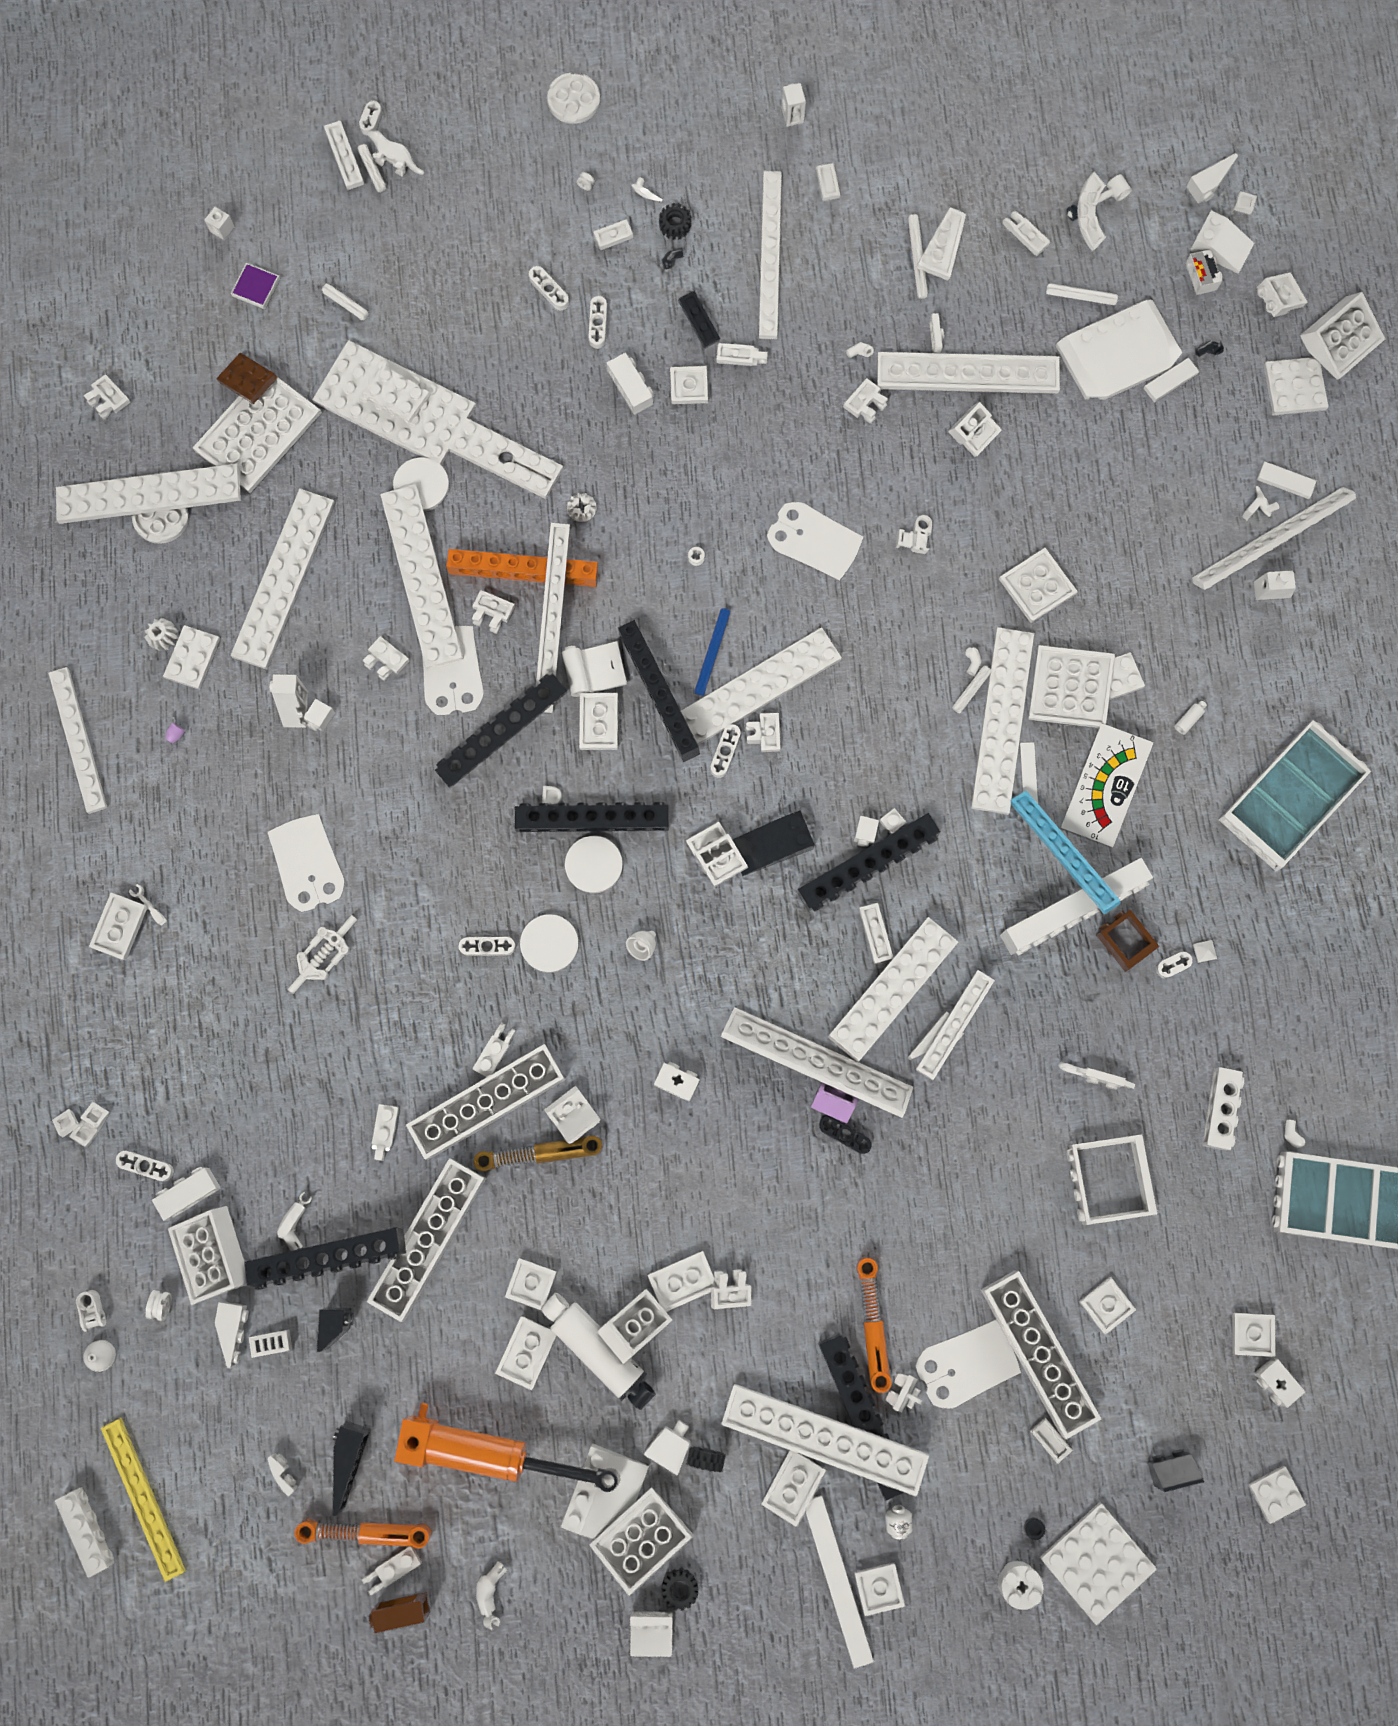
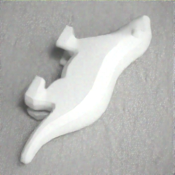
M378 130L368 132V136L374 142L378 153L373 154L375 164L383 167L385 160H387L394 167L398 168L395 173L402 177L405 175L406 167L420 175L424 174L423 170L415 166L409 151L402 144L387 140Z

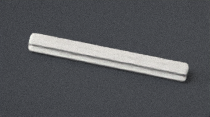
M917 214L909 216L908 222L917 295L919 299L927 297L928 291L925 271L915 268L923 255L919 218Z

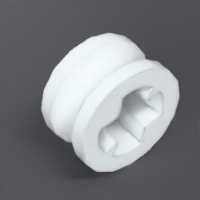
M582 172L580 178L577 179V184L587 191L595 183L594 178L585 172Z
M693 547L690 549L688 560L692 565L699 566L704 562L705 553L701 548ZM694 553L700 554L699 560L693 559Z

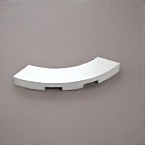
M1095 172L1084 183L1078 201L1079 227L1091 251L1095 250L1106 238L1095 214L1099 196L1106 185Z

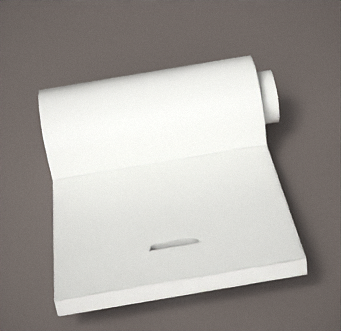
M617 641L585 650H580L576 646H568L562 652L571 696L579 697L580 693H595L627 685Z

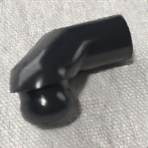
M682 248L665 254L661 260L665 270L673 267V260L684 257Z
M1208 341L1196 348L1195 353L1198 357L1205 353L1219 355L1223 353L1224 346L1214 341Z

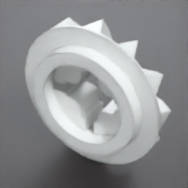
M578 493L575 496H571V499L567 502V511L573 520L585 522L595 515L596 503L593 497L586 493ZM580 501L583 505H587L584 507V513H582L580 508H576L579 507Z

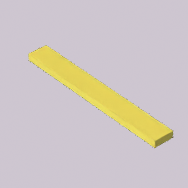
M120 1418L102 1427L101 1431L163 1579L166 1582L184 1573L186 1570L123 1420Z

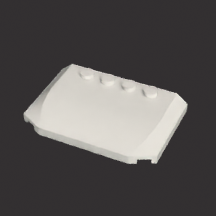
M1153 300L1140 302L1071 333L1056 344L1058 352L1085 399L1099 398V400H1105L1170 370L1182 354Z

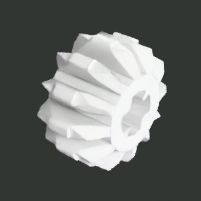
M160 618V620L154 619L153 624L148 623L149 629L144 630L147 634L144 638L148 641L149 646L160 651L163 648L169 650V645H174L173 640L178 639L177 635H175L178 631L174 624L164 618Z

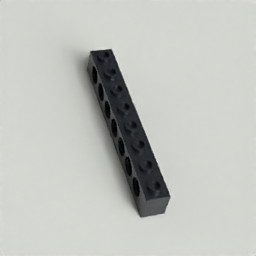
M633 620L618 627L620 638L682 761L686 762L700 755L699 746L637 623Z
M548 673L539 680L540 684L538 686L528 688L524 692L526 695L522 699L516 698L509 704L511 708L506 712L504 709L495 716L496 720L494 722L484 724L480 728L481 732L478 735L472 734L465 740L467 744L462 748L460 746L456 747L451 751V757L447 760L443 758L436 764V773L449 788L453 787L568 693L553 673L550 676ZM541 689H548L550 695L547 698H541L539 696ZM532 700L535 703L533 710H526L524 708L526 701ZM513 712L520 714V720L516 723L510 721V715ZM499 724L504 725L506 728L505 732L501 735L495 732V727ZM484 736H488L491 739V743L487 747H483L480 744V740ZM469 748H473L476 751V755L472 759L466 757V751ZM455 760L461 763V768L458 771L451 769V763Z
M582 802L570 806L569 803H558V806H550L549 803H539V806H531L529 803H521L519 806H515L516 833L669 831L668 804L664 805V802H653V805H645V802H635L634 805H626L625 802H616L615 805H607L605 802H598L596 805H588V803ZM632 812L636 816L633 820H627L625 815ZM647 812H651L655 816L652 820H647L644 818V815ZM534 813L540 815L537 821H531L530 816ZM552 813L559 815L556 821L549 820V816ZM571 813H576L578 818L570 821L568 816ZM595 813L597 818L590 821L587 819V815ZM608 813H615L616 818L608 820L606 815Z
M927 813L798 888L796 893L807 911L809 912L813 909L815 912L824 906V902L828 900L833 902L838 899L841 892L846 890L848 893L857 887L856 884L860 881L863 883L873 878L872 874L877 871L879 873L886 871L890 868L888 865L894 861L896 864L906 858V854L910 852L915 854L922 849L921 846L925 843H928V845L938 840L937 836H939L941 831L931 815ZM914 832H921L923 839H916ZM904 841L907 848H899L897 842ZM887 850L891 857L883 858L881 851ZM866 860H872L874 862V867L868 868L865 866L864 862ZM854 869L858 872V876L852 878L849 876L848 871ZM839 879L842 886L834 887L832 880ZM818 888L823 889L825 896H817L815 890Z
M394 1227L245 1261L247 1286L255 1287V1290L267 1288L268 1284L274 1283V1286L286 1284V1280L290 1279L301 1281L308 1275L319 1277L323 1276L326 1271L331 1273L341 1272L343 1267L349 1266L350 1269L359 1268L365 1262L376 1264L380 1263L383 1258H388V1260L398 1259L401 1254L406 1253L404 1231L401 1228ZM382 1242H385V1249L381 1252L380 1245ZM365 1246L366 1253L362 1256L361 1249ZM346 1250L347 1257L343 1260L342 1253ZM325 1255H328V1261L324 1264L323 1258ZM308 1259L309 1266L305 1269L304 1263ZM289 1263L290 1270L286 1273L285 1268L286 1265ZM271 1268V1274L267 1277V1270Z
M837 1334L819 1342L818 1345L853 1427L866 1432L875 1429L878 1432V1436L890 1440L888 1433L884 1434L881 1426L884 1424L880 1414L875 1415L873 1407L876 1405L871 1394L867 1395L864 1387H867L863 1375H858L856 1370L859 1367L855 1356L851 1357L848 1349L851 1346L847 1337ZM837 1352L845 1354V1359L841 1363H837L834 1360ZM846 1371L853 1373V1379L850 1382L843 1381L842 1376ZM855 1390L861 1392V1398L858 1401L851 1400V1393ZM862 1410L869 1411V1418L865 1421L859 1419V1413ZM877 1482L885 1501L905 1493Z

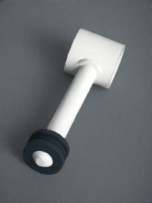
M1121 174L1108 182V190L1100 194L1098 203L1111 196L1116 201H1120L1130 194L1132 189ZM1073 204L1066 209L1071 221L1078 219V206Z

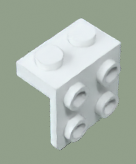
M576 1086L544 1109L569 1144L579 1139L584 1133L600 1122V1118Z

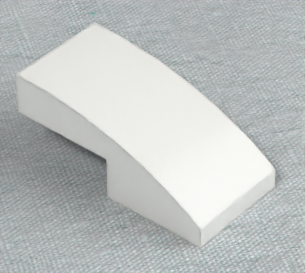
M92 1102L81 1116L79 1127L69 1137L85 1148H88L106 1121L109 1112Z

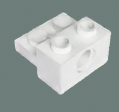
M979 402L973 405L948 432L960 445L963 444L976 457L1002 430L990 418L992 415ZM980 426V429L976 433H974V431Z

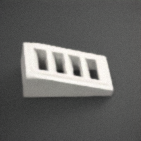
M289 1329L249 1337L252 1358L292 1350ZM280 1335L282 1337L283 1347L281 1348L278 1339V1336ZM271 1337H274L276 1349H272ZM265 1338L267 1340L268 1346L267 1351H265L263 1339ZM255 1340H259L261 1352H257Z

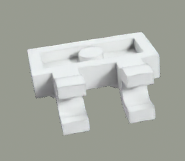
M106 374L91 385L93 388L91 392L84 395L91 407H94L99 402V398L105 401L95 408L103 420L110 415L112 410L118 413L130 403L129 399Z
M866 378L844 403L843 408L857 418L862 414L865 420L871 424L876 418L874 416L876 411L868 406L873 401L883 411L887 406V398L879 394L881 392L880 387Z
M480 590L473 604V609L476 610L472 617V620H474L473 624L480 627L484 615H490L493 617L489 624V627H491L490 631L497 634L501 622H508L515 604Z
M381 636L368 649L371 655L363 659L364 666L369 670L373 668L378 660L385 665L377 671L379 678L383 681L392 672L398 674L409 662V658Z
M740 1269L733 1270L735 1285L727 1286V1273L722 1271L714 1272L717 1287H711V1308L723 1309L751 1306V1285L746 1284V1272H742Z

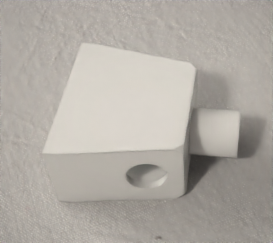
M1293 571L1267 572L1253 582L1256 600L1291 598L1296 587Z
M678 1420L673 1430L665 1426L646 1448L644 1455L678 1475L690 1441L683 1437L689 1426Z

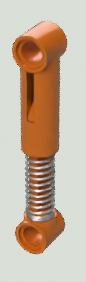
M862 1258L857 1262L856 1270L862 1283L861 1286H863L861 1288L863 1290L862 1293H864L863 1301L865 1300L863 1304H865L864 1308H866L864 1315L867 1316L865 1317L867 1321L863 1322L870 1376L869 1382L875 1391L884 1393L891 1387L884 1323L883 1320H880V1314L878 1313L880 1310H878L879 1306H877L879 1303H877L878 1299H876L878 1292H876L877 1288L875 1287L877 1285L875 1283L878 1267L874 1260ZM866 1262H869L872 1266V1270L868 1274L862 1271V1265ZM877 1350H878L880 1370H878V1367H877V1359H876V1351H877ZM878 1376L885 1377V1384L881 1387L875 1384Z
M306 1519L295 1529V1538L302 1544L320 1539L322 1541L324 1539L325 1541H330L331 1539L334 1541L336 1539V1541L347 1540L348 1542L349 1540L351 1542L358 1540L359 1544L412 1546L419 1549L429 1542L432 1535L430 1527L423 1523L417 1525L361 1523L358 1527L356 1525L353 1527L352 1524L351 1526H345V1524L343 1526L341 1524L339 1526L338 1524L336 1526L334 1524L327 1526V1524H321L313 1519ZM304 1526L311 1529V1536L304 1535ZM416 1531H422L425 1535V1540H417L415 1537Z

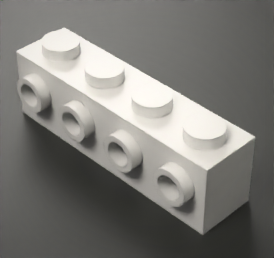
M80 1487L55 1500L87 1577L89 1578L115 1564L112 1552L106 1544L105 1536L99 1528L96 1515L90 1507L87 1494L83 1491V1488Z

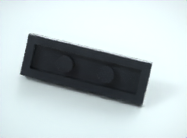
M692 291L679 298L678 302L703 348L705 349L720 341L721 338L696 292Z

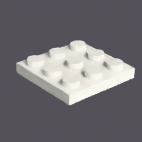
M1310 357L1265 362L1264 371L1272 415L1327 410V396L1321 364L1318 360Z
M1046 548L999 577L1002 585L1030 623H1033L1078 592Z

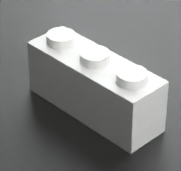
M625 352L607 362V371L635 415L653 405L654 393L650 387H646L642 373L637 372L632 357L629 358Z
M199 1167L191 1172L192 1176L187 1179L183 1177L174 1182V1187L171 1189L165 1188L156 1194L157 1197L152 1202L163 1221L173 1219L221 1189L210 1168Z

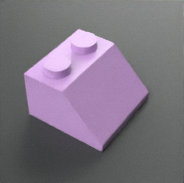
M821 1082L811 1108L844 1123H848L858 1098Z

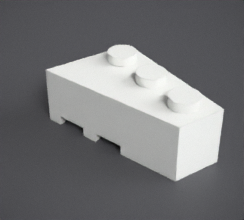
M273 674V681H270L269 687L283 727L306 728V721L303 717L307 713L308 690L297 675Z

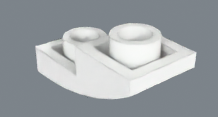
M274 1453L268 1457L269 1467L274 1479L289 1497L298 1488L296 1480L291 1475L284 1474L289 1468L286 1464V1458L281 1454L277 1455Z

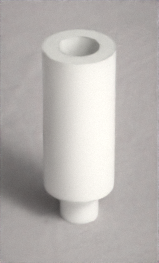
M1204 701L1193 704L1176 723L1175 729L1185 735L1205 713L1204 708L1207 704Z

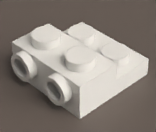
M1291 272L1265 278L1257 286L1258 296L1264 299L1266 310L1273 317L1285 315L1290 310L1303 307L1308 303Z

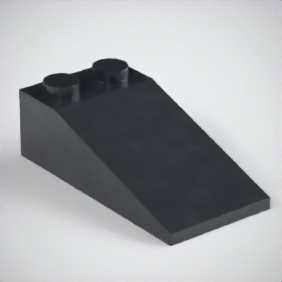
M801 810L732 839L748 866L747 869L741 872L742 877L811 851L815 846Z
M349 1421L341 1425L340 1428H337L333 1436L335 1444L333 1450L332 1516L335 1517L345 1509L371 1431L370 1428Z

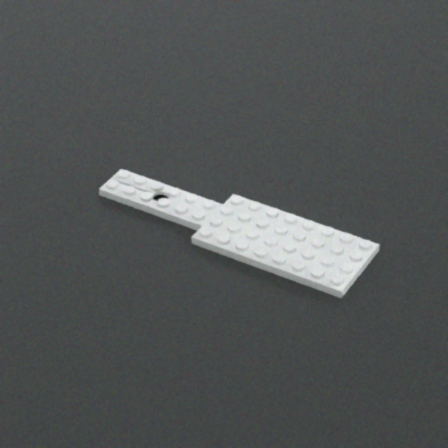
M349 340L312 399L313 403L423 458L432 459L442 465L448 453L452 452L544 499L548 497L563 470L562 465L470 420L469 417L476 407L475 402ZM383 365L430 393V396L410 424L363 395V392ZM503 452H510L513 455V460L503 464L499 461V456Z

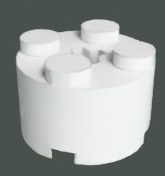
M1022 1561L1010 1562L1004 1566L998 1576L999 1591L1012 1607L1026 1610L1040 1603L1043 1594V1582L1039 1574L1030 1565ZM1022 1581L1024 1585H1022L1021 1589H1018L1017 1586H1019L1020 1582Z

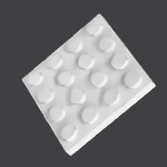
M1039 645L1029 720L1100 728L1101 723L1106 725L1115 654Z
M1100 1502L1039 1557L1096 1626L1157 1570Z

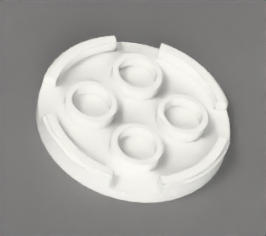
M563 74L557 77L549 86L547 95L548 107L551 113L560 121L570 124L585 122L599 108V89L596 83L586 75Z
M420 457L405 462L399 467L393 480L394 490L417 485L424 512L438 507L449 491V479L446 471L438 462L429 458Z
M188 508L133 514L132 516L133 526L139 535L149 542L158 544L171 542L178 538L186 529L189 521Z
M588 836L578 840L571 846L566 855L565 870L570 882L576 888L585 892L601 893L610 889L616 884L622 872V857L618 848L610 840L600 836Z
M551 914L542 915L530 921L524 928L520 939V948L524 959L533 968L546 973L557 972L570 965L575 958L578 950V936L571 923L563 917Z

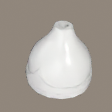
M652 930L648 932L638 931L630 935L626 941L629 953L638 960H648L656 948L655 932Z
M105 1340L92 1342L88 1345L83 1355L85 1365L92 1371L97 1372L110 1368L116 1358L115 1348L110 1342Z

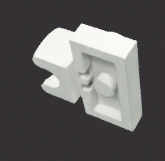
M760 713V722L746 723V730L755 732L754 735L747 737V744L761 743V752L780 751L779 713Z

